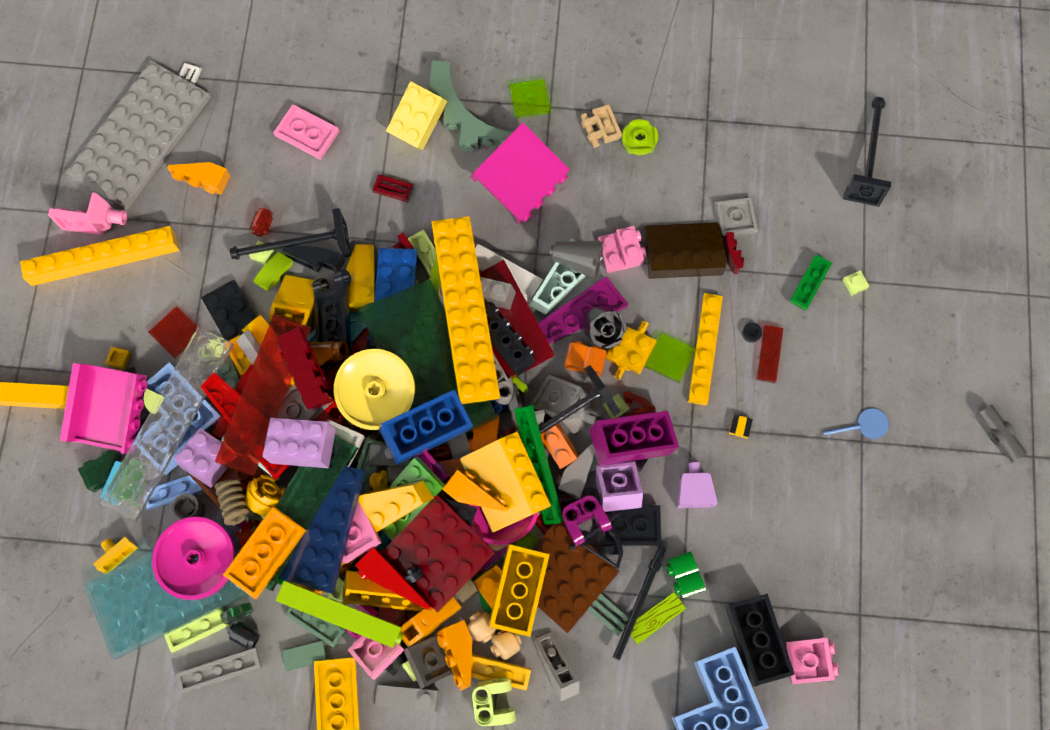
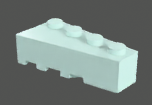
M556 262L532 299L530 306L546 315L586 276Z

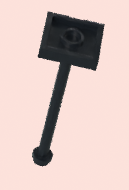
M876 97L872 101L874 114L865 176L854 174L843 195L844 200L877 207L881 205L891 188L890 181L872 178L881 111L886 105L882 97Z
M340 208L332 209L335 225L333 231L239 249L237 246H233V248H230V256L232 259L239 260L240 256L335 238L344 258L350 257L351 248L347 223Z
M591 365L584 368L595 386L592 389L593 392L540 425L539 430L541 434L597 398L598 400L603 398L614 416L621 412Z

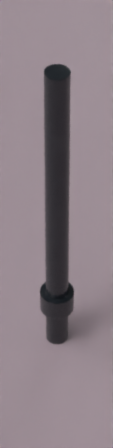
M658 547L654 559L648 565L649 571L612 658L620 661L656 572L660 571L662 566L661 560L666 551L664 547Z

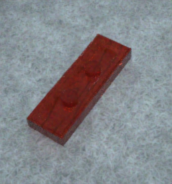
M764 325L756 377L758 381L774 384L777 381L783 328L769 325Z

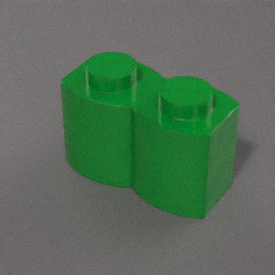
M691 551L668 559V565L665 566L669 577L673 576L675 580L673 588L677 596L680 595L681 599L706 590Z

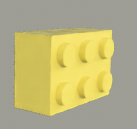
M410 81L386 131L423 150L448 101Z

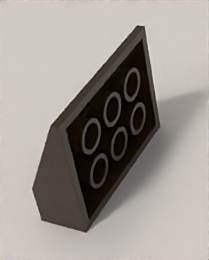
M718 222L648 225L644 227L649 279L722 276L726 270L725 249Z

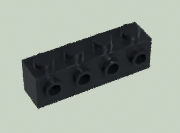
M485 300L484 304L491 345L518 377L535 363L532 357L535 354L528 345L526 347L522 345L523 339L517 331L513 333L509 329L511 324L505 317L503 319L500 318L498 315L500 311L495 304L490 305Z

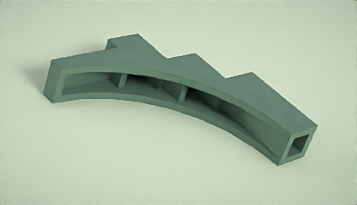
M432 60L428 91L448 101L444 108V128L449 130L461 129L460 149L465 151L478 150L479 144L484 146H500L513 131L501 130L490 126L472 115L460 102L453 89L450 62Z

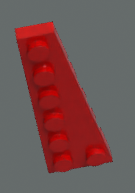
M213 372L200 388L270 475L277 480L290 465L271 464L262 457L270 421Z

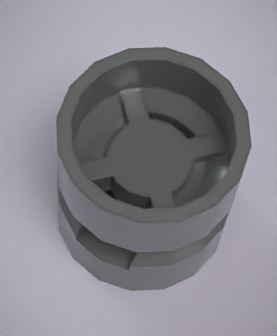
M185 493L175 498L172 504V511L179 519L203 517L205 506L201 500L192 494Z

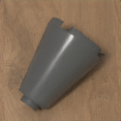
M556 242L555 245H551L549 256H552V261L595 279L600 268V258L603 253L604 242Z

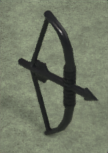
M563 499L562 502L565 503V506H568L569 502L574 503L580 499ZM591 503L585 505L590 511L595 509V506ZM624 510L613 512V515L608 518L610 523L616 518L619 520ZM571 512L568 513L569 519L573 520ZM599 526L590 532L583 530L581 533L585 542L580 545L615 567V570H618L623 557V547L615 529L612 527L606 532L614 539L617 545L619 555L617 564L587 546V544L593 541L592 536L600 531ZM573 543L569 546V549L573 550L577 546Z

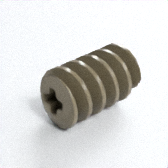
M225 480L214 486L226 525H236L245 520L244 516L249 513V510L245 509L247 503L242 501L245 496L240 494L243 490L241 487H238L241 484L239 480Z

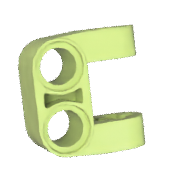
M495 678L475 684L472 699L475 719L479 725L495 726L510 724L516 721L515 709H494L492 695L511 691L510 678ZM480 689L486 690L488 695L485 697L478 696L477 691ZM482 710L489 711L490 716L484 718L480 715L479 712Z

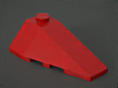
M373 547L355 565L359 569L357 573L364 580L369 579L427 610L434 608L415 587L412 588L411 583L405 580L400 572H397L396 568L387 558L380 554L382 550Z

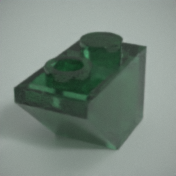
M115 450L105 451L101 454V457L95 460H88L83 463L82 467L78 468L88 490L96 492L104 488L114 463L121 461L122 456L119 452Z

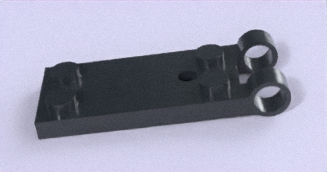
M343 269L334 274L335 287L330 289L328 281L325 278H320L313 281L312 288L314 290L316 342L345 341L348 344L349 358L352 356L348 284L351 282V275L346 269ZM339 362L325 364L320 367L324 368Z

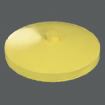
M367 349L357 352L341 365L334 381L335 402L342 415L352 424L364 429L379 430L381 423L410 410L415 398L413 374L408 365L392 352L382 349Z

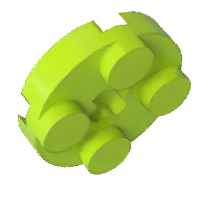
M643 119L631 121L623 129L622 143L627 153L635 155L652 153L658 142L656 127H653L649 124V121ZM638 134H641V136L645 137V139L638 140L635 137H637Z

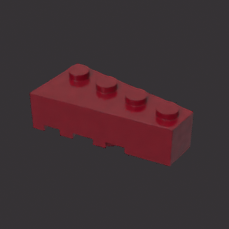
M297 327L276 337L279 342L276 344L281 354H284L286 367L293 375L295 386L299 390L306 408L315 411L334 402V394L303 329Z

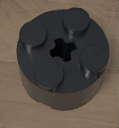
M607 305L596 306L583 316V331L587 338L597 346L607 349L613 348L623 340L622 337L627 329L626 322L611 307Z

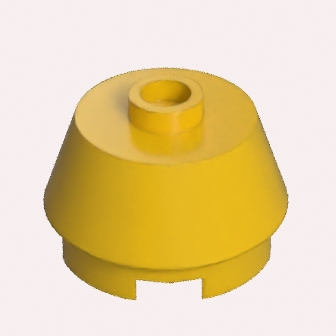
M261 475L259 478H254L248 483L245 502L253 512L266 516L273 506L278 509L284 504L286 497L285 488L280 489L274 483L276 481L274 478Z

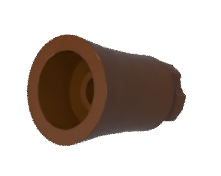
M308 341L320 366L340 362L349 356L348 344L345 341Z

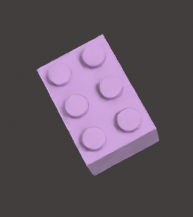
M270 418L262 457L271 464L329 468L336 429L329 422Z

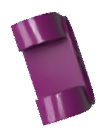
M586 496L566 506L563 510V521L575 546L585 542L578 525L592 518H595L602 532L612 528L604 509L593 496ZM591 503L595 506V509L588 511L584 506ZM574 512L577 514V517L574 520H570L566 517L567 514Z

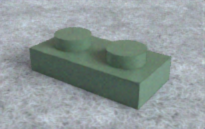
M231 357L212 363L215 373L235 390L240 379Z

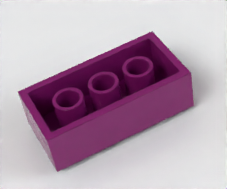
M668 411L599 420L589 429L599 466L668 456L679 448Z

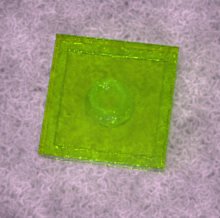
M545 79L510 84L515 119L551 114Z

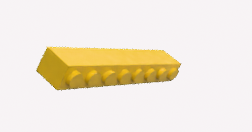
M171 226L23 260L20 261L23 279L31 286L177 252L179 251L176 233Z

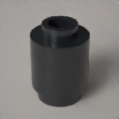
M241 621L233 623L228 631L230 635L229 640L246 649L248 647L253 649L260 638V634L257 633L256 629Z

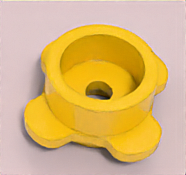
M382 470L381 473L375 472L371 475L369 484L373 491L388 487L387 471Z

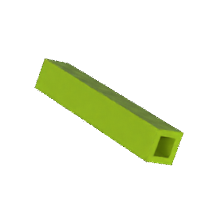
M289 581L283 582L275 600L392 648L395 647V644L400 645L404 635L401 632V626Z

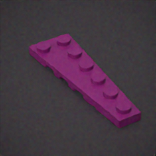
M605 276L538 324L550 345L583 329V316L592 308L607 305L616 312L626 309L629 304L609 278Z

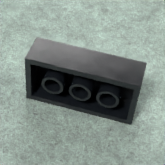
M768 593L725 606L752 687L795 675Z

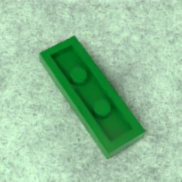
M815 254L789 303L806 311L832 262Z

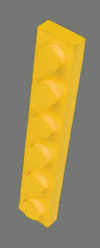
M707 293L703 295L688 403L705 406L708 404L723 296Z

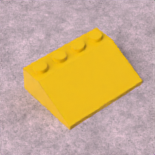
M518 432L503 437L460 458L464 470H467L475 477L473 480L478 484L482 482L491 489L489 493L494 497L498 495L506 501L505 506L509 508L506 512L481 507L492 533L551 506Z

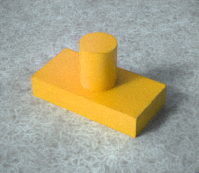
M126 536L117 544L110 538L106 539L101 543V547L106 553L93 565L97 570L108 575L135 552L138 547Z

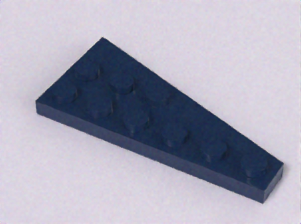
M344 466L279 579L334 594L366 471Z

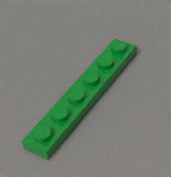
M533 405L518 407L514 409L523 445L551 505L541 511L544 524L560 523L563 521Z

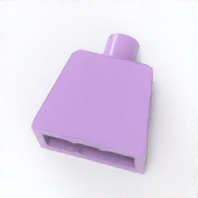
M699 462L688 463L689 473H684L680 476L677 508L715 507L717 505V498L711 474L701 473Z

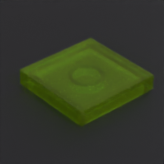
M661 333L645 368L680 384L696 349Z

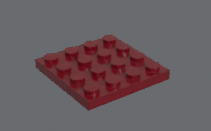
M437 494L380 554L384 558L386 557L403 577L406 575L405 571L413 565L423 567V577L410 585L415 587L438 613L496 552Z

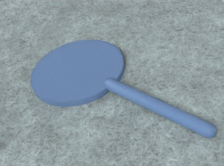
M871 408L859 415L858 425L824 431L823 434L828 435L859 428L864 436L878 439L887 433L889 421L882 411Z

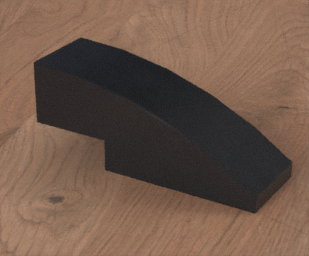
M294 246L283 248L282 250L283 254L293 260V262L315 272H319L321 267H324L336 273L341 270L345 262L342 254L319 247Z

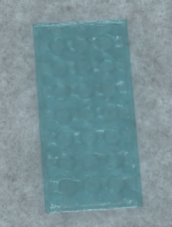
M223 517L215 522L224 527L230 534L237 556L246 544L239 525H226ZM153 551L84 584L112 660H116L249 594L228 580L218 592L204 599L185 600L174 597L167 593L155 578L152 568Z

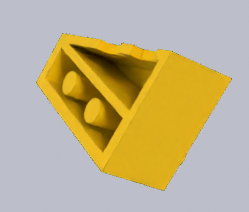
M424 480L367 491L359 495L358 501L373 528L378 532L434 497Z

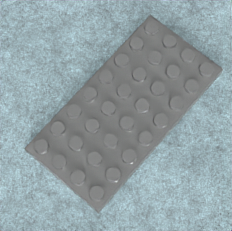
M150 61L67 170L66 175L127 211L211 98L210 94L155 62Z

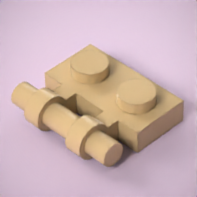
M609 104L593 109V117L588 118L587 113L580 116L582 119L581 124L586 129L588 141L592 143L593 148L600 145L598 141L600 138H603L605 144L622 138V133ZM597 124L599 130L594 132L592 125Z

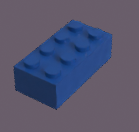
M379 248L373 311L375 324L414 326L418 271L417 249Z
M452 390L381 423L379 430L398 465L469 431L473 425L455 390Z

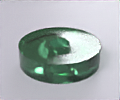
M251 602L240 604L220 614L222 624L234 622L251 614L254 611Z

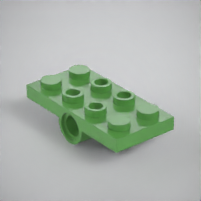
M417 456L389 487L424 480L432 496L435 497L446 485ZM430 501L382 529L383 532L393 541Z

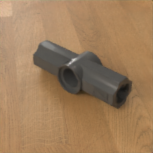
M993 405L977 413L988 429L990 440L995 445L1001 447L1011 463L1027 454L1015 437L1014 427L1002 419Z

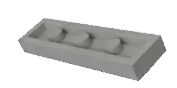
M253 648L176 673L175 675L179 692L184 694L261 669L262 665L258 649Z

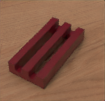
M378 174L372 191L373 193L408 203L413 184ZM380 181L407 188V190L400 189L392 185L380 183Z

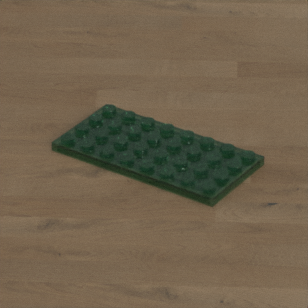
M431 279L359 308V312L377 349L396 354L410 368L415 381V398L410 410L452 390H455L458 396L445 308ZM490 400L462 404L473 425L467 432L498 418Z

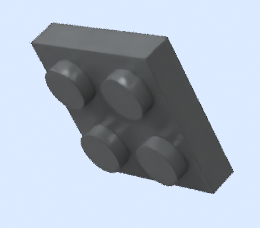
M438 635L404 650L421 689L453 674L451 667H448L445 661V652L438 644Z

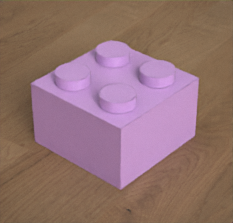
M199 428L174 460L182 469L212 488L234 461L236 455L224 443Z
M635 462L596 466L595 482L600 505L605 512L642 507L643 490Z

